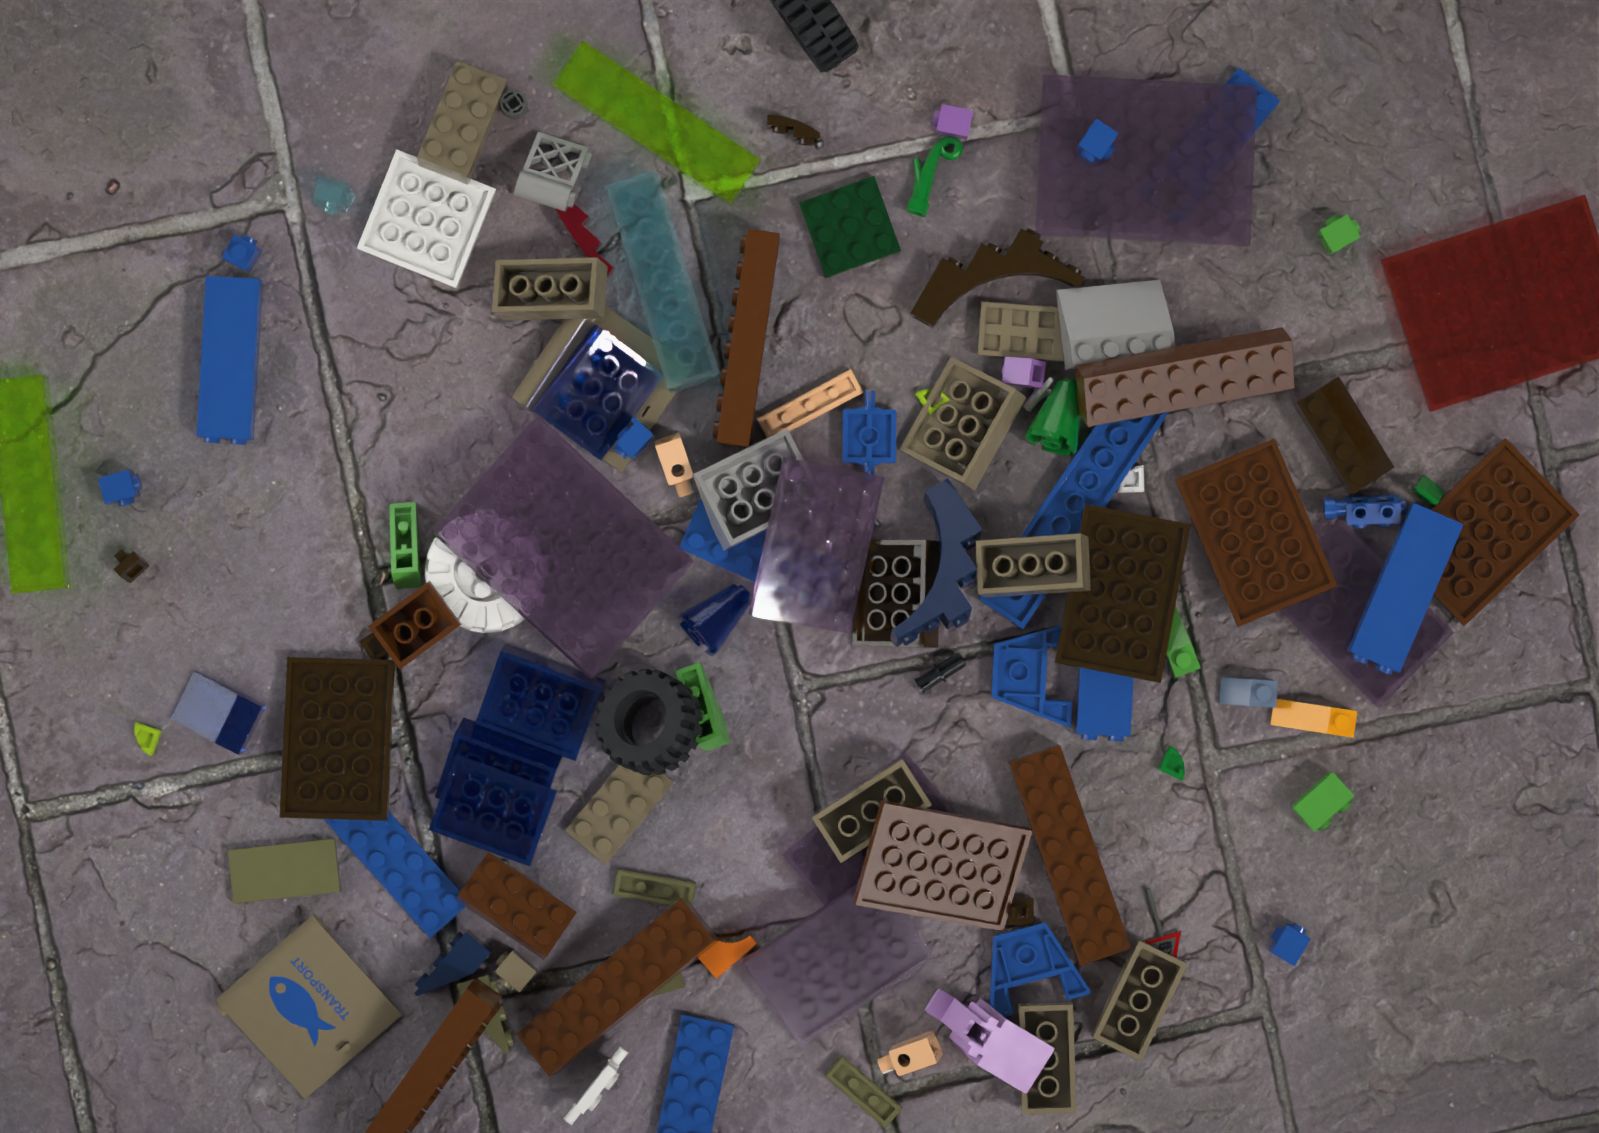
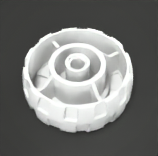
M494 510L469 512L449 522L434 538L428 550L425 564L426 583L430 581L460 621L461 625L459 627L481 633L503 631L525 620L539 605L548 579L546 554L536 534L520 519ZM485 564H491L495 569L494 576L490 579H484L481 576L480 571Z

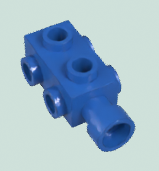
M1384 493L1381 495L1363 496L1355 494L1353 496H1345V500H1335V497L1324 498V519H1335L1336 516H1345L1346 524L1355 528H1363L1367 524L1392 527L1394 524H1401V515L1406 514L1405 498L1400 499L1399 495ZM1384 499H1387V500H1389L1390 502H1381V501L1384 500Z

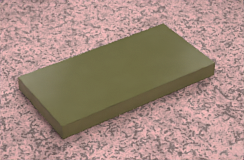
M335 838L228 850L234 904L341 892Z

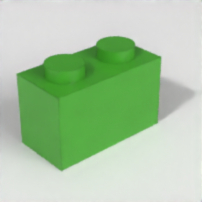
M1329 771L1290 807L1311 831L1315 832L1319 829L1321 832L1332 823L1330 818L1337 811L1341 814L1352 805L1350 800L1354 795L1334 772Z

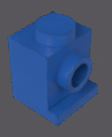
M635 417L631 419L634 425L631 428L627 425L617 435L619 440L613 448L624 459L629 456L634 460L656 438Z

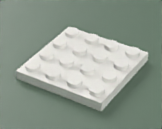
M396 149L357 249L457 289L496 189L473 179H470L467 185L418 166L417 157Z

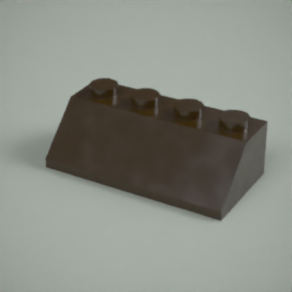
M1340 377L1335 378L1293 404L1348 495L1356 493L1394 468V465Z

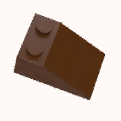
M428 581L368 627L397 667L401 669L459 627L461 623L433 584Z

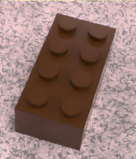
M487 852L455 899L543 960L548 956L577 913L490 852Z

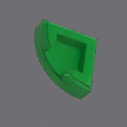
M1169 745L1158 770L1183 781L1185 775L1183 759L1179 752Z

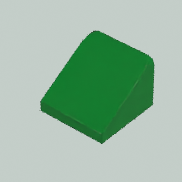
M1425 475L1412 488V492L1430 506L1437 505L1444 493L1442 488Z

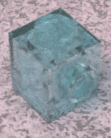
M317 177L312 204L323 207L324 213L338 215L339 211L346 212L347 206H352L355 192L351 191L352 186L349 183Z

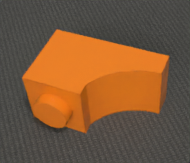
M752 935L735 943L720 940L698 958L717 979L756 946L758 942Z

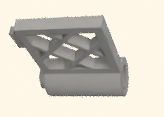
M538 132L524 168L519 174L514 196L565 212L568 207L573 208L577 196L573 189L582 167L587 169L592 154L588 153L589 147ZM542 142L551 145L554 150L543 153L539 145ZM571 151L580 154V157L568 161L564 154ZM559 156L563 164L552 167L547 159ZM542 162L546 170L540 172L530 169L531 165ZM568 170L572 176L571 180L559 178L556 173Z

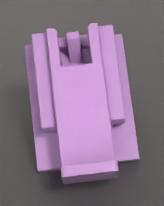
M937 989L925 1008L928 1014L939 1019L952 1030L949 1038L953 1040L952 1044L979 1067L1024 1093L1029 1091L1054 1051V1047L1006 1019L981 998L977 1003L971 1001L967 1007L955 997L941 989Z

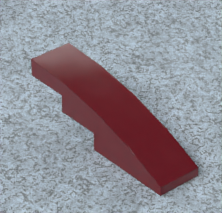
M575 204L573 208L568 207L566 212L556 209L570 235L588 258H598L608 266L607 278H609L615 269L596 252L602 246V243L584 227L589 220L588 215Z

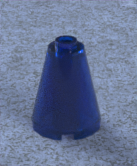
M732 584L682 612L677 617V620L683 621L680 623V626L698 647L704 644L708 648L705 653L714 656L750 606L751 601L749 598L751 594L743 585L737 586Z

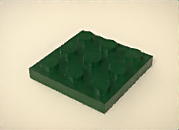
M875 176L799 202L826 279L901 252Z

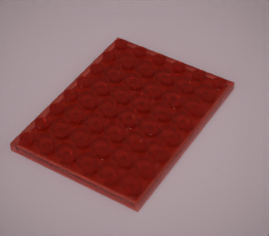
M1586 195L1380 260L1429 412L1599 359V235Z

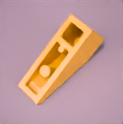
M1277 699L1276 708H1272L1270 725L1354 738L1358 711Z

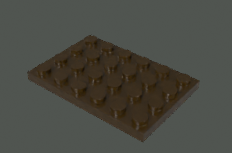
M1084 504L1079 533L1089 537L1091 591L1067 593L1054 663L1161 683L1191 524Z
M287 657L280 818L388 821L395 663L393 660Z

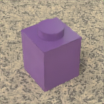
M942 104L941 110H935L932 126L937 127L935 134L967 140L973 110Z
M1005 356L1002 367V382L1017 387L1043 389L1046 362L1032 358Z

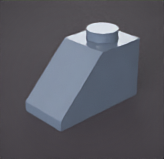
M1221 677L1219 704L1276 708L1278 681Z

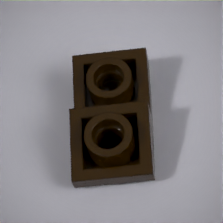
M767 115V129H772V133L788 134V130H793V140L798 141L799 145L813 146L814 141L820 142V132L809 125L788 117Z

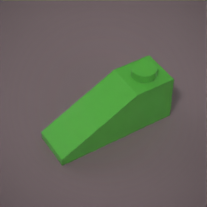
M416 502L389 504L391 575L395 589L422 587V565Z
M1176 606L1166 653V661L1173 678L1201 669Z
M698 662L675 671L677 679L693 691L692 695L697 697L700 706L696 709L702 712L703 720L699 721V726L703 727L701 736L697 735L696 737L697 746L705 751H709L731 743L723 714L702 663Z

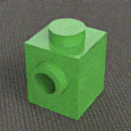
M1339 214L1334 215L1324 221L1327 226L1316 233L1329 256L1361 237L1359 235L1361 231L1359 224L1355 218L1350 219L1348 214L1340 217Z

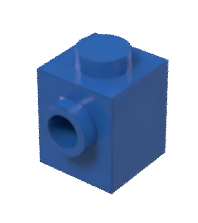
M1096 118L1076 150L1080 152L1079 156L1090 164L1093 162L1099 164L1102 158L1107 161L1116 148L1112 144L1119 133Z
M244 233L241 238L234 234L222 259L250 273L262 250L255 246L257 240Z
M128 469L98 478L102 496L107 505L118 503L119 507L134 503V498L140 496L139 490L142 489V483L139 475L134 474L133 470Z
M1293 922L1290 927L1284 923L1282 927L1278 926L1272 934L1271 940L1274 942L1268 951L1295 966L1311 938L1305 935L1307 930Z

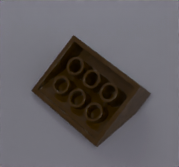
M855 539L852 646L895 647L890 639L892 629L915 612L933 587L939 568V541ZM939 627L931 632L923 631L917 635L918 638L908 645L901 644L897 646L938 648Z

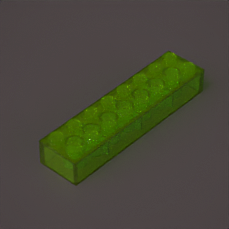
M583 40L553 83L554 88L730 207L733 206L761 164L760 158Z
M45 375L0 379V491L11 594L71 588L49 377Z

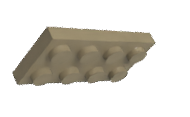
M981 302L977 356L1002 358L1006 356L1064 362L1058 307Z
M619 765L565 831L606 865L673 785L674 781L665 774L658 776L653 773L650 776L642 775Z

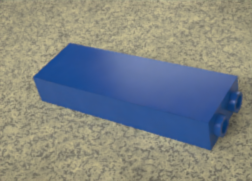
M206 276L197 437H204L205 443H220V438L230 439V444L246 445L247 440H254L263 280Z
M1416 503L1409 505L1347 649V652L1353 654L1351 659L1365 665L1368 661L1377 664V670L1391 675L1393 671L1396 673L1401 672L1464 524Z
M1078 667L1075 733L1081 734V739L1097 740V735H1107L1108 741L1124 742V736L1131 737L1134 678Z

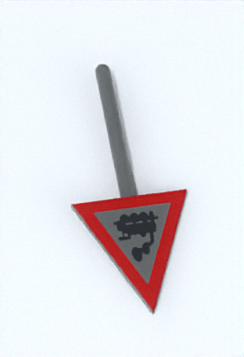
M1146 888V895L1159 937L1144 942L1177 957L1181 931L1164 935L1151 890Z

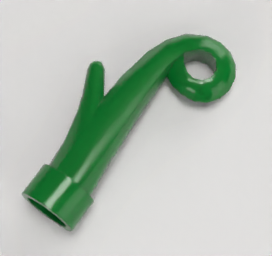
M948 136L936 142L931 148L922 169L917 158L913 160L914 189L906 207L907 212L916 216L926 217L930 206L928 201L940 156L947 160L959 158L963 152V145L958 138ZM949 145L955 146V150L952 153L946 152L945 148Z

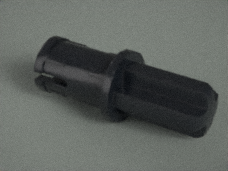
M956 653L939 665L934 664L933 669L914 680L924 694L942 681L944 683L947 682L946 678L964 668L966 662L960 653Z

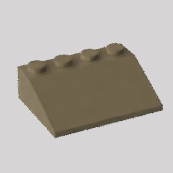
M950 357L931 391L926 405L924 404L899 450L975 491L1026 397L1017 389ZM941 392H943L950 400L930 415L928 408L930 406L934 407L943 400Z

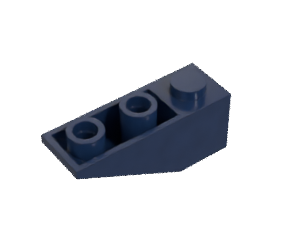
M469 930L464 935L459 932L450 943L453 946L451 951L447 955L442 952L432 965L436 967L430 975L424 973L415 985L418 989L414 994L419 996L473 974L493 950Z

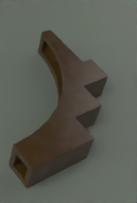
M1027 228L1026 231L1020 229L1005 256L1000 254L1002 249L990 242L987 245L981 243L966 271L961 268L963 264L956 259L949 257L946 260L942 257L913 307L910 316L933 329L943 313L961 296L977 286L990 281L1012 276H1040L1079 288L1085 277L1081 276L1082 271L1071 264H1068L1066 267L1057 262L1059 258L1051 252L1045 250L1044 253H1041L1039 250L1044 241L1040 240L1041 235L1030 228Z

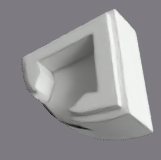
M1143 465L1130 469L1118 487L1117 493L1144 492Z

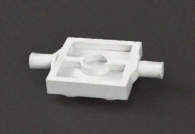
M620 1046L611 1059H608L606 1066L578 1102L573 1103V1107L563 1118L566 1122L573 1125L581 1113L584 1114L587 1109L591 1112L594 1110L603 1096L600 1094L603 1088L609 1090L618 1079L619 1074L617 1070L620 1067L619 1064L629 1054L628 1051Z

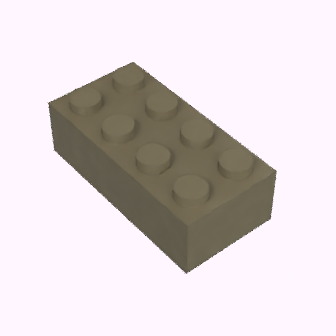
M457 61L418 153V166L468 185L500 109V99L507 91V80Z
M598 258L496 260L492 312L502 320L604 318L608 266Z
M1081 533L976 541L978 595L987 598L1091 591L1089 537Z
M902 758L812 815V819L840 863L869 845L881 800L921 808H928L932 805Z
M1136 938L1090 1034L1092 1038L1142 1061L1188 964Z
M1071 1002L1017 1003L1018 1026L1054 1047L1052 1055L1027 1093L1020 1091L1022 1114L1077 1113L1073 1004Z

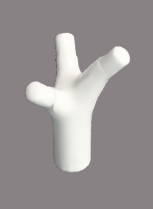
M1048 378L1043 384V389L1034 388L1031 396L1022 405L1027 411L1031 412L1039 401L1050 394L1052 389L1048 388L1053 382V378Z

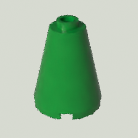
M1069 378L1057 381L1026 431L1025 439L1031 445L1035 446L1036 442L1044 445L1042 450L1057 455L1070 456L1071 451L1073 454L1076 453L1080 423L1077 381Z

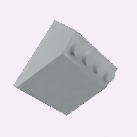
M1160 280L1056 290L1065 370L1076 369L1075 365L1176 347L1174 330Z
M788 428L693 474L711 526L724 551L824 501Z

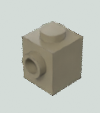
M515 949L510 954L505 951L496 961V964L499 966L495 971L499 975L496 979L509 989L512 986L518 992L524 988L538 971L533 964Z

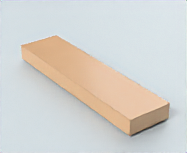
M850 369L757 418V421L766 438L787 428L791 432L859 396L863 391Z

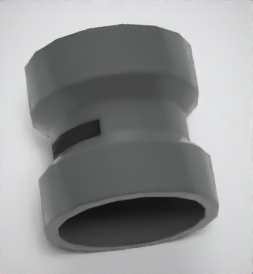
M508 90L502 95L500 106L508 118L520 119L527 113L528 102L522 92Z

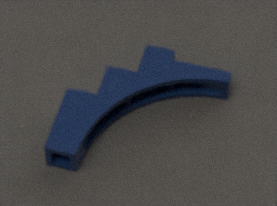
M948 478L927 489L923 499L933 518L938 534L940 552L938 573L933 587L923 603L908 619L892 629L890 639L895 647L901 644L908 645L918 638L917 635L923 631L931 632L939 627L941 621L947 630L953 626L959 628L969 621L972 607L959 587L964 589L974 582L977 567L964 548L969 550L975 547L976 541H979L983 529Z

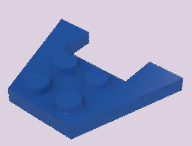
M1061 625L994 644L991 698L1071 728L1072 701L1045 700L1048 647H1057Z
M1046 922L993 936L989 1005L1004 1017L1014 1014L1008 988L1055 975L1060 976L1066 1000L1092 994Z

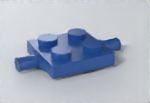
M869 390L864 391V407L843 409L842 463H857L864 466L863 482H868V471H870V482H875L874 466L882 463H896V410L875 407L876 391L872 390L871 401H869Z

